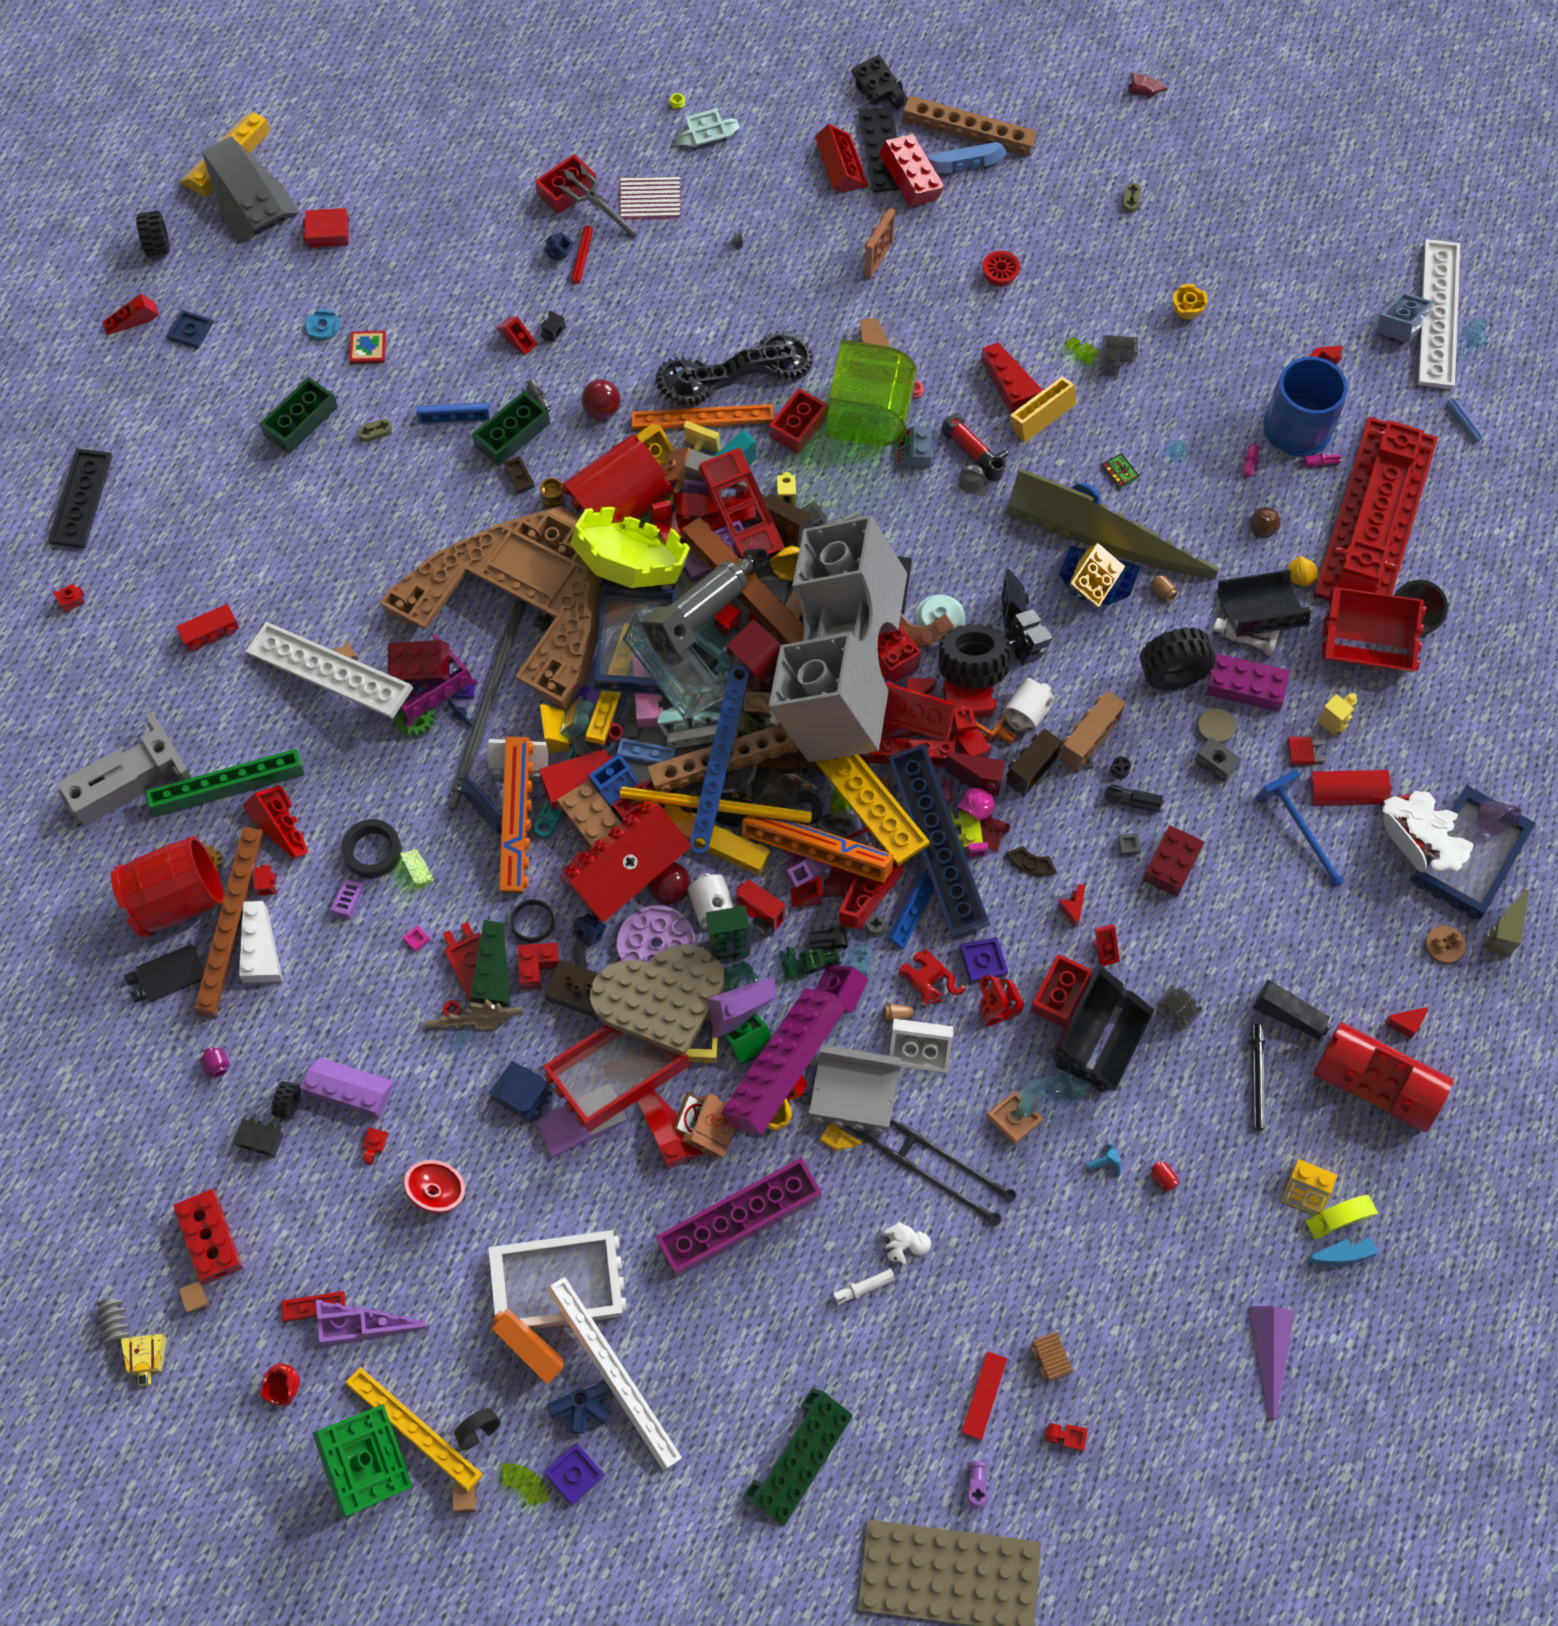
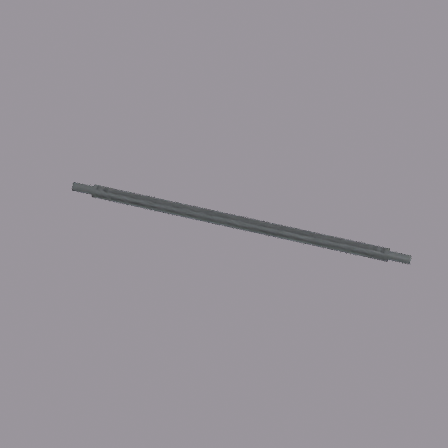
M518 598L515 600L452 788L453 794L448 809L452 811L456 810L460 795L462 794V780L464 776H469L526 602Z

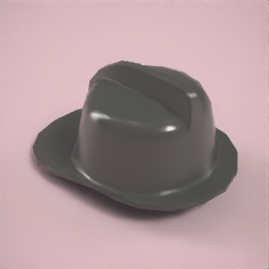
M974 464L962 468L958 487L966 492L986 496L988 482L985 471Z

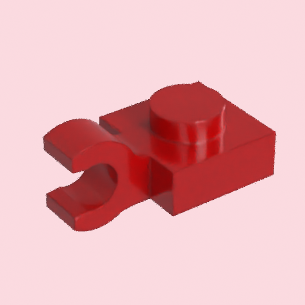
M368 1128L362 1145L364 1149H367L363 1157L364 1163L373 1165L376 1153H383L389 1135L388 1132Z

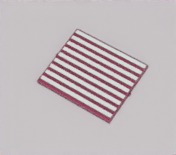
M680 176L620 178V217L623 220L681 218L682 196Z

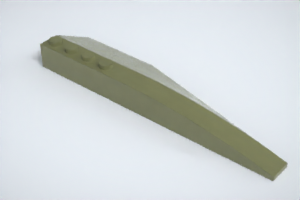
M1021 468L1019 469L1007 507V513L1012 518H1021L1026 520L1029 525L1041 526L1047 532H1056L1064 539L1071 538L1091 547L1098 543L1110 554L1141 564L1178 573L1216 579L1220 568L1200 557L1195 559L1188 550L1177 549L1170 540L1167 539L1165 542L1159 539V534L1134 520L1127 521L1124 515L1119 512L1113 513L1107 510V505L1103 503L1098 505L1087 494Z

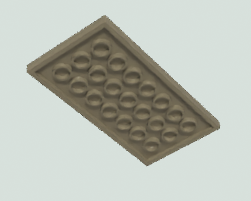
M867 1520L858 1611L969 1626H1035L1041 1542Z

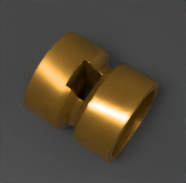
M547 478L540 484L542 504L547 509L563 506L565 503V496L560 488L562 482L559 479Z

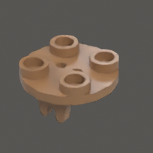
M1438 926L1432 929L1426 937L1427 951L1439 963H1454L1465 952L1466 944L1464 937L1453 927Z

